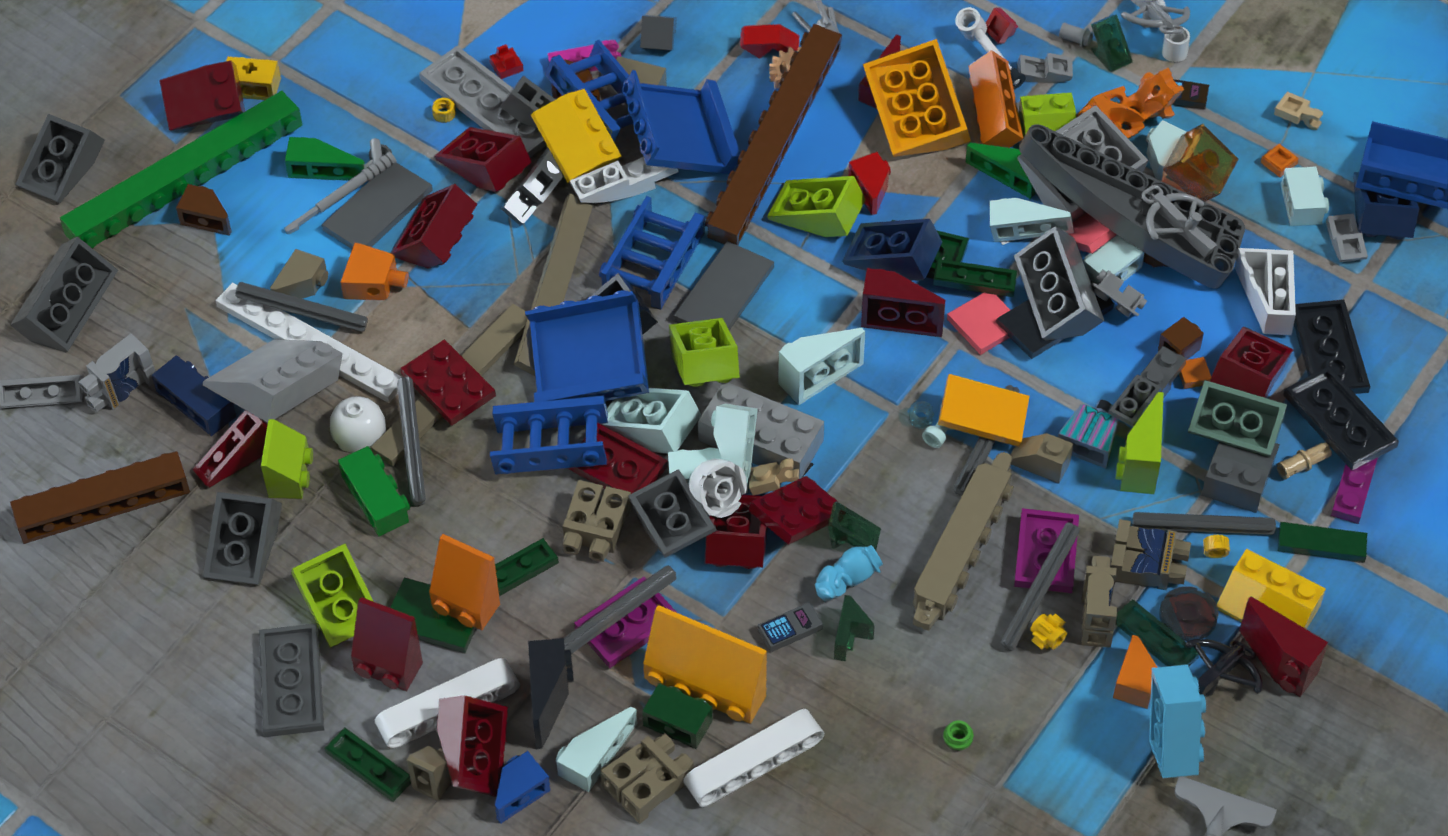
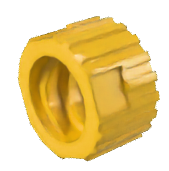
M449 98L435 100L432 107L434 119L441 123L453 120L456 116L454 102Z
M1217 534L1204 538L1205 556L1209 558H1223L1229 555L1230 545L1228 537Z

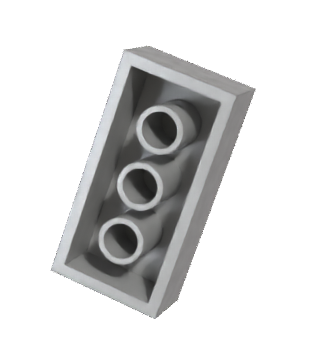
M722 383L698 421V440L718 448L713 435L714 427L711 425L712 414L716 410V406L732 404L758 408L752 463L765 465L778 462L780 465L781 461L790 458L794 461L792 470L799 469V479L802 478L824 441V421L731 383Z

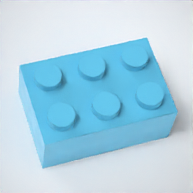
M1188 665L1152 668L1149 742L1162 778L1199 775V762L1204 761V751L1202 744H1200V738L1205 737V726L1203 719H1201V714L1206 712V700L1204 694H1199L1198 679L1196 676H1192Z

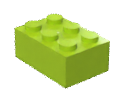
M723 318L669 325L671 356L684 385L696 387L704 385L705 382L727 383L734 378H740L738 347Z

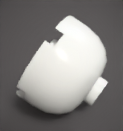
M356 396L342 400L334 408L330 416L331 437L343 451L353 453L366 446L370 448L386 432L385 417L379 405L365 397Z
M714 458L701 463L695 468L690 477L689 489L708 515L723 518L731 515L740 507L741 502L738 501L742 493L746 494L747 481L741 467L731 461Z

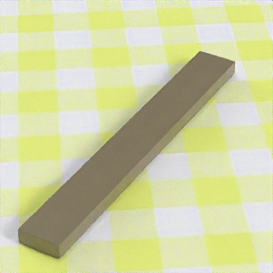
M571 193L565 199L531 310L537 306L551 307L560 305L564 301L593 207L589 203L580 202L579 198ZM527 320L514 365L535 376L530 321Z
M512 304L461 355L481 376L523 335L528 320L525 310ZM423 396L415 402L419 439L442 417ZM401 417L371 446L372 453L374 455L379 454L381 459L391 466H394L405 455Z

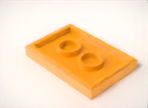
M949 374L946 380L938 425L1019 447L1022 442L1029 395Z

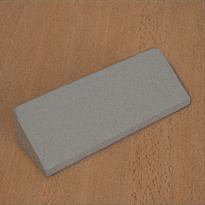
M69 375L1 380L0 409L83 403L84 391L80 387L79 381L84 376Z

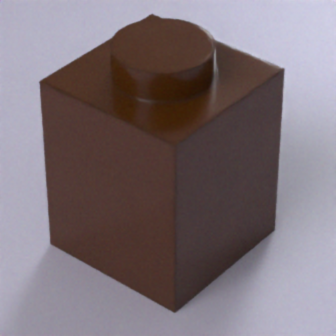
M1182 317L1161 333L1158 351L1164 346L1189 359L1201 349L1204 333L1196 324Z

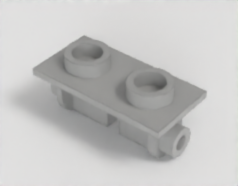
M1102 269L1096 277L1100 280L1098 285L1091 283L1095 288V295L1105 302L1109 298L1118 304L1115 309L1128 318L1131 314L1139 316L1135 309L1137 307L1142 309L1145 306L1147 300L1144 299V294H1141L1130 285L1125 288L1123 293L1120 292L1119 288L1124 281L1111 273V271L1108 270L1106 272Z

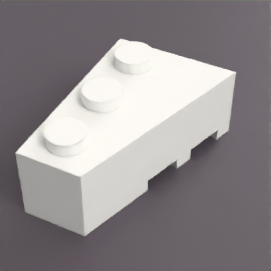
M1238 248L1235 270L1263 334L1291 335L1296 316L1293 251Z

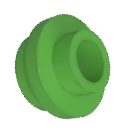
M953 721L944 729V742L954 750H964L973 742V730L964 721ZM954 735H961L963 738H962V739H956V738H954L953 736H954Z

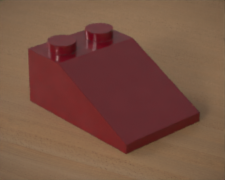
M232 60L205 65L159 80L169 131L233 119L245 112L237 66Z
M473 127L466 129L434 155L438 162L478 188L495 192L503 189L507 182L521 174L524 168L531 163L520 136Z
M867 268L862 296L861 327L942 337L946 300L894 271Z
M1243 326L1220 356L1210 382L1267 398L1294 349Z
M741 495L738 501L741 502V505L731 515L723 518L709 516L717 531L706 536L705 564H713L717 567L732 565L742 566L746 569L763 568L768 527L748 511L751 501L762 496Z
M1250 596L1245 607L1239 630L1252 650L1255 651L1256 656L1274 682L1279 684L1286 692L1294 693L1301 697L1319 673L1328 642Z
M361 597L358 601L351 652L354 671L363 678L379 680L391 689L399 688L407 691L423 664L415 617Z
M466 695L439 699L437 731L453 787L497 797L504 764L508 707Z

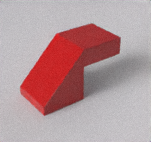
M781 24L744 26L741 28L740 48L758 58L763 57L772 48L778 52L782 50L788 53L789 47L793 51L798 50L800 35Z

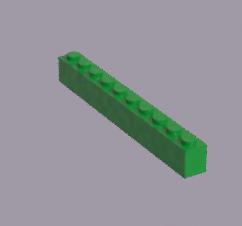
M281 90L61 216L60 221L65 235L69 240L78 236L88 246L94 248L102 241L118 234L121 230L182 196L188 184L199 186L208 182L216 175L230 169L235 164L251 157L254 153L303 126L299 107Z

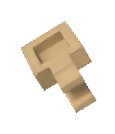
M1286 92L1275 107L1274 115L1297 125L1300 120H1303L1307 127L1312 130H1318L1322 124L1320 118L1323 112L1319 109L1311 108L1309 100Z
M784 459L780 465L778 462L752 467L749 489L753 496L777 490L782 482L798 480L799 469L792 470L793 459Z

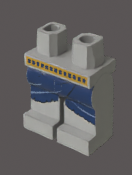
M129 334L100 356L96 364L92 361L86 365L89 374L79 381V385L87 394L84 397L86 403L95 412H98L106 405L113 410L120 406L119 402L126 400L130 392L142 383L146 382L149 386L154 383L152 374L156 371L148 348L135 336Z

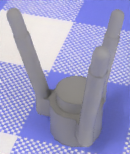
M815 0L822 19L817 21L816 25L840 33L837 28L833 7L828 8L829 20L822 0ZM793 12L794 18L809 33L812 27L797 12Z

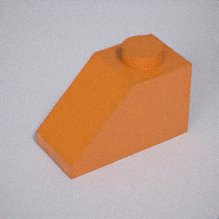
M1132 635L1115 685L1113 698L1148 709L1151 700L1152 668H1157L1139 636Z

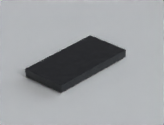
M1096 296L1102 315L1114 308L1115 303L1110 298L1105 302ZM1029 299L1003 314L996 321L1008 333V337L1031 359L1065 339L1046 341L1042 339Z
M1345 300L1295 304L1294 328L1308 377L1330 366L1355 394L1369 393L1370 383Z
M1330 366L1284 389L1283 396L1352 471L1398 447V439Z

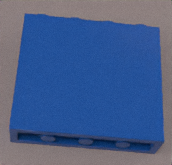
M632 70L628 79L623 83L622 92L626 97L628 112L632 117L634 132L637 134L640 151L644 156L646 165L730 174L737 165L740 151L716 80L707 79L701 90L640 83L636 70Z
M1372 121L1356 188L1448 209V138Z
M621 290L609 296L595 295L583 301H564L560 305L551 307L537 306L533 310L525 311V315L530 321L537 392L534 393V402L604 396L605 401L649 393L639 302L633 291Z

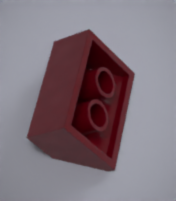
M456 184L425 196L391 253L396 259L427 269L445 264L451 256L450 251L453 245L461 239V232L464 226L472 220V213L477 203Z

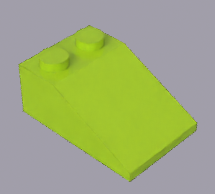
M854 176L786 180L767 217L770 221L823 237L848 236L866 198Z
M1158 392L1127 435L1125 447L1120 446L1119 461L1116 466V479L1121 480L1120 491L1146 494L1155 493L1161 464L1164 392Z
M343 544L292 568L291 571L316 623H318L330 648L354 637L359 599L363 597L373 601L346 544Z

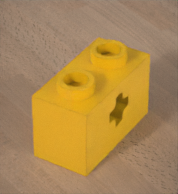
M227 56L226 61L232 60L237 66L243 98L266 100L277 93L281 80L278 61Z

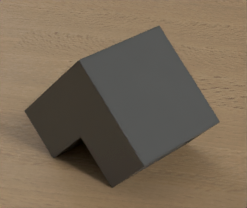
M643 15L640 48L673 50L677 17Z

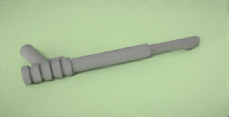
M376 138L371 139L372 160L364 165L362 172L316 203V206L287 225L285 227L286 233L291 234L299 230V226L316 214L322 213L359 186L385 171V168L388 169L391 164H395L397 161L394 155L388 152L385 156H382L380 140Z

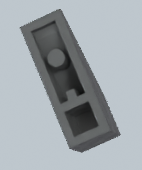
M522 76L500 107L519 122L538 129L531 114L556 99L525 76Z

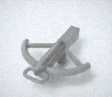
M1131 0L1140 9L1131 14L1127 12L1121 13L1124 19L1145 28H1159L1164 34L1182 33L1184 29L1180 25L1185 23L1190 17L1189 7L1178 9L1161 6L1156 3V0ZM1166 12L1182 14V16L1171 19ZM1141 13H1143L1142 18L1136 17V16L1140 15Z
M1152 185L1141 193L1143 201L1152 205L1147 212L1146 225L1153 240L1158 239V234L1178 233L1204 258L1212 253L1217 244L1196 227L1202 219V216L1195 212L1196 206L1203 207V201L1184 193H1172L1164 196L1163 190L1157 185ZM1151 190H1158L1159 193L1156 195L1151 194L1149 199L1146 198L1145 195ZM1181 200L1191 203L1188 219L1171 203L1172 201ZM1158 211L1174 228H1154L1155 213Z

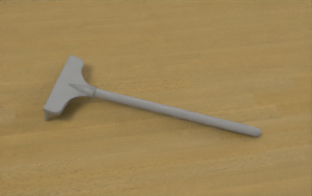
M1183 776L1178 778L1175 786V796L1179 800L1196 807L1203 814L1207 829L1205 836H1221L1230 827L1238 824L1255 826L1261 829L1269 828L1277 809Z

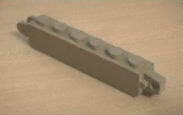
M1000 452V454L996 455L991 465L984 463L977 466L914 587L913 605L916 612L913 618V625L929 631L937 619L943 621L947 611L952 612L958 600L957 591L959 588H965L969 579V573L967 572L970 566H976L981 551H979L981 544L986 545L992 533L990 527L993 522L998 523L1003 511L1001 505L1003 501L1008 502L1013 493L1014 486L1010 485L1012 476L1010 469L1012 456L1010 454Z

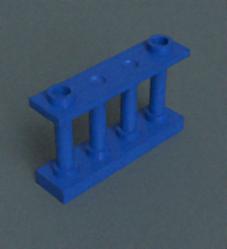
M600 40L595 41L588 58L575 63L567 64L560 55L551 58L545 76L562 96L585 89L615 143L620 129L633 124V120L630 114L614 120L606 110L622 103L627 104L622 87L629 74ZM595 66L603 75L583 83L575 73ZM610 84L618 93L598 101L591 91Z
M646 196L643 203L635 208L633 219L608 262H604L600 268L599 277L602 279V286L619 273L632 286L648 291V294L651 295V307L661 310L705 234V216L695 212L690 222L686 221L684 223L652 212L651 197ZM647 222L680 232L682 236L679 241L675 240L672 242L643 232V229ZM636 241L671 252L668 260L660 261L631 251ZM627 260L659 271V276L657 279L650 281L621 271L620 268L624 261Z
M604 396L493 406L492 415L497 433H502V451L490 452L495 475L607 464L603 441L597 442V423H608V412ZM586 425L585 443L569 444V426ZM558 428V443L556 446L541 447L542 429ZM530 430V447L513 449L514 432Z

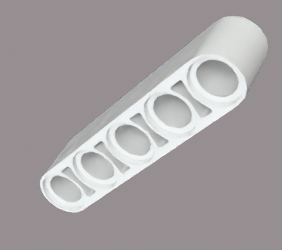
M498 658L382 711L375 718V724L389 748H397L437 730L439 699L466 695L495 703L516 692L520 687V683L507 660Z
M808 709L798 710L694 768L684 777L683 782L699 806H708L812 748L822 740L825 733Z

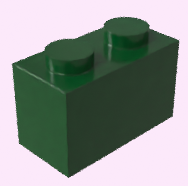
M658 683L642 711L643 726L660 734H666L669 738L694 749H697L713 721L712 706L705 700L698 697L692 698L683 694L674 686L667 687Z

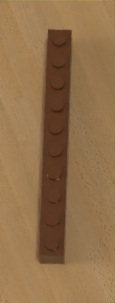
M813 24L809 33L805 32L800 42L802 47L799 52L795 51L793 53L789 71L785 70L779 83L781 85L779 90L773 91L768 111L763 110L759 119L760 126L758 130L752 131L748 140L749 147L747 151L742 150L738 158L737 164L739 166L737 170H732L729 174L727 189L721 191L716 200L717 208L714 212L710 211L706 218L705 226L708 227L707 238L724 245L727 241L739 245L840 51L842 34Z

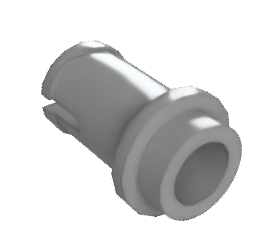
M1064 22L1060 28L1059 37L1079 43L1080 47L1091 44L1093 32L1088 27L1082 29Z

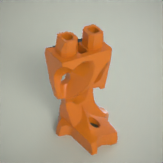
M1169 68L1158 72L1156 75L1148 72L1141 78V83L1136 93L1127 97L1124 86L1092 97L1076 117L1096 105L1130 139L1145 128L1143 124L1145 120L1157 116L1163 119L1173 117L1175 114L1172 110V104L1184 91L1182 85L1179 86L1174 82ZM1117 97L1120 103L1113 102L1111 99ZM1121 124L1129 126V130L1122 129Z

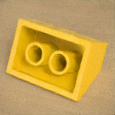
M585 89L567 93L531 114L567 183L572 179L616 162L622 157Z
M1246 549L1234 567L1215 609L1242 622L1247 600L1252 596L1307 629L1321 606L1326 588Z

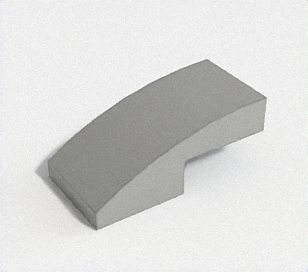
M1048 53L1045 59L1020 55L1017 60V70L1026 76L1025 82L1054 83L1068 81L1073 77L1072 57Z
M1354 213L1328 216L1326 225L1339 261L1347 262L1367 259L1363 235L1358 233Z

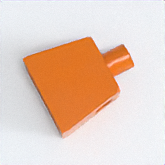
M354 243L340 282L343 298L385 300L388 298L392 286L406 288L409 274L408 272L397 270L395 256L392 253L360 243Z

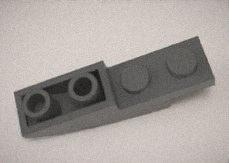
M549 148L545 150L529 170V174L500 208L519 226L527 221L564 176Z
M1162 346L1141 375L1134 377L1110 408L1108 414L1133 427L1158 392H1164L1163 398L1171 389L1172 382L1186 365L1187 358Z

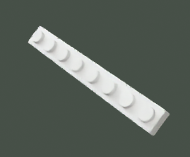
M232 283L215 300L218 308L273 339L322 341L331 345L334 349L343 353L339 376L385 402L390 403L398 394L397 382L402 376L283 310L237 298L235 296L236 284Z

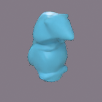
M873 546L852 547L845 551L833 566H825L820 571L815 583L817 595L824 602L843 595L846 592L847 586L859 585L870 578L874 572L880 573L879 567L883 563Z

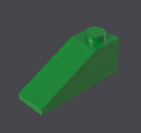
M289 137L285 157L288 178L350 181L364 169V160L321 140L307 137Z
M971 142L967 145L965 163L1030 199L1036 194L1034 187L1018 161V156L1021 155L1019 149Z

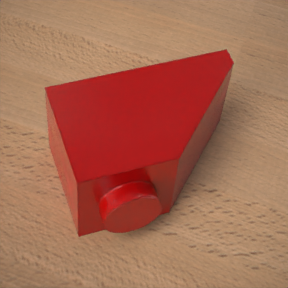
M878 152L849 162L848 176L855 177L866 198L864 204L871 215H875L878 212L888 188L889 175L891 174L888 162L882 160Z

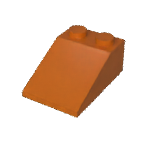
M442 534L439 539L430 586L432 608L443 616L449 615L458 619L466 627H475L483 631L500 605L494 557Z

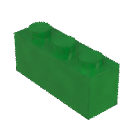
M366 446L338 459L341 477L378 537L409 523L407 511L410 510L408 500L404 494L399 496L396 491L398 489L397 484L391 474L386 475L384 472L385 466L379 454L374 455L369 446Z

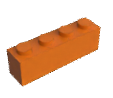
M991 50L968 66L969 80L974 94L973 101L977 111V122L981 132L980 140L985 145L1010 148L1023 139L1009 63Z

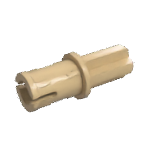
M1320 443L1306 451L1299 450L1293 457L1277 463L1278 473L1286 480L1303 470L1309 471L1312 469V465L1330 457L1332 451L1327 443Z

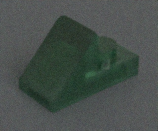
M1117 14L1110 15L1091 24L1098 44L1092 47L1091 51L1109 72L1133 63Z
M837 501L833 503L828 524L831 547L835 549L847 542L854 547H868L872 545L876 550L881 528Z
M850 595L844 596L834 646V660L846 661L847 651H853L855 637L869 640L874 639V623Z

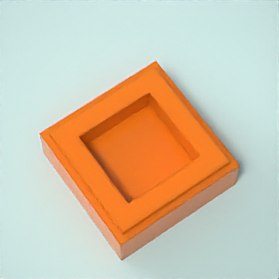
M1278 144L1262 156L1260 163L1278 177H1282L1285 168L1295 167L1298 164L1299 158L1281 144Z
M1204 357L1186 360V365L1179 373L1184 389L1203 386L1205 380L1210 382L1211 374Z

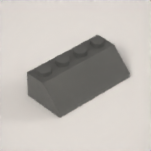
M1055 226L1014 255L1042 339L1046 341L1083 336L1104 322L1074 237Z
M78 236L65 242L54 255L10 325L33 343L68 352L115 277L118 269Z

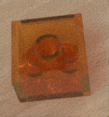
M1201 124L1180 137L1163 171L1187 194L1206 202L1220 195L1238 158L1204 124Z

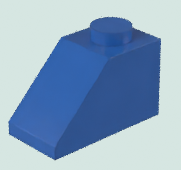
M529 751L520 756L512 757L502 768L495 803L496 816L500 824L551 791L549 776Z

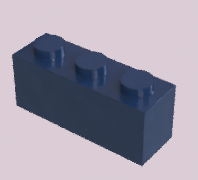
M176 355L152 374L156 392L212 437L236 417L234 403L203 386V381L209 377H203L190 361L185 362Z

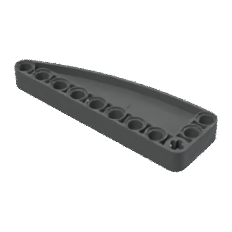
M1034 124L1029 128L1019 145L1021 154L1045 178L1080 208L1133 246L1179 273L1209 288H1219L1234 268L1238 248H1240L1244 236L1245 225L1241 219L1204 202L1203 207L1196 206L1195 212L1202 216L1201 221L1196 227L1217 244L1212 253L1205 258L1178 233L1158 234V239L1153 240L1146 225L1147 212L1152 205L1143 201L1141 193L1152 185L1159 186L1163 190L1164 196L1172 193H1187L1043 125ZM1153 189L1145 196L1147 199H1149V196L1151 194L1156 195L1159 192L1158 190ZM1181 200L1172 201L1171 203L1188 219L1191 203ZM1158 211L1155 213L1154 228H1174Z

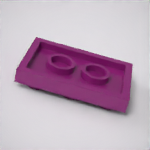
M1022 508L1014 587H1031L1065 524L1072 523L1078 527V514ZM1077 538L1047 591L1072 593Z
M640 578L574 622V629L576 630L645 581L646 578ZM658 592L587 644L611 668L648 643L655 609L658 605L671 611H676Z

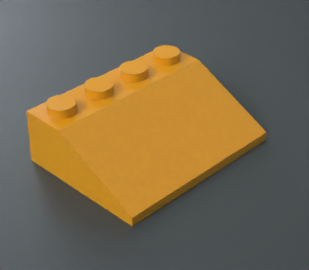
M937 39L863 64L893 157L947 150L971 141Z
M660 605L656 607L643 663L644 679L656 687L658 683L667 687L674 686L685 695L705 700L712 706V710L716 709L726 713L735 721H744L751 724L766 697L767 650Z

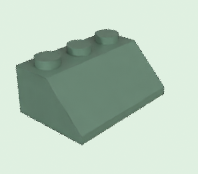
M1205 380L1188 433L1271 457L1285 417L1287 404Z

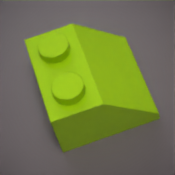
M1072 92L1020 96L1018 114L1023 138L1034 124L1043 125L1053 131H1057L1076 118V109Z
M268 419L261 462L268 497L303 499L304 488L309 487L310 475L309 471H307V466L312 465L313 448L308 447L305 435L275 419Z

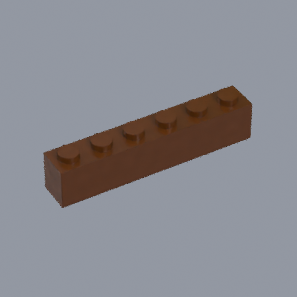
M178 451L164 453L142 462H135L116 470H108L103 474L79 479L60 487H52L47 491L34 495L23 496L11 501L10 504L22 542L26 544L189 494L190 490Z

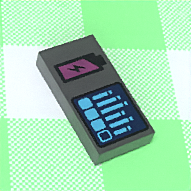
M810 602L758 624V631L770 652L823 630V623Z

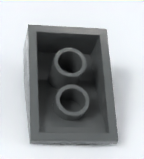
M48 114L15 185L61 203L95 163L105 139L89 129Z
M1219 442L1209 466L1201 496L1257 513L1280 444H1275L1271 457Z
M679 469L628 495L636 516L665 558L717 531L701 503L690 492L689 484Z
M217 492L203 577L260 585L278 532L282 503L270 498Z

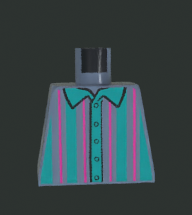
M1099 400L1095 408L1082 404L1063 426L1058 434V438L1073 443L1071 456L1105 469L1107 468L1118 424V419L1108 414L1112 407L1111 403L1106 400Z

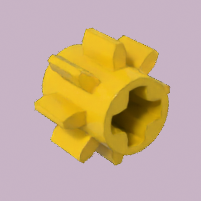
M1056 613L1053 616L1051 614L1048 616L1045 614L1040 615L1030 628L1034 636L1031 641L1041 650L1044 647L1046 649L1049 647L1056 649L1067 636V632L1063 627L1066 622Z

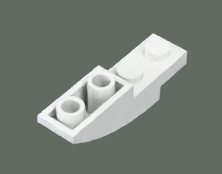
M642 157L623 166L618 161L570 180V184L580 202H609L656 188V181L679 171L676 168L646 165L645 159Z

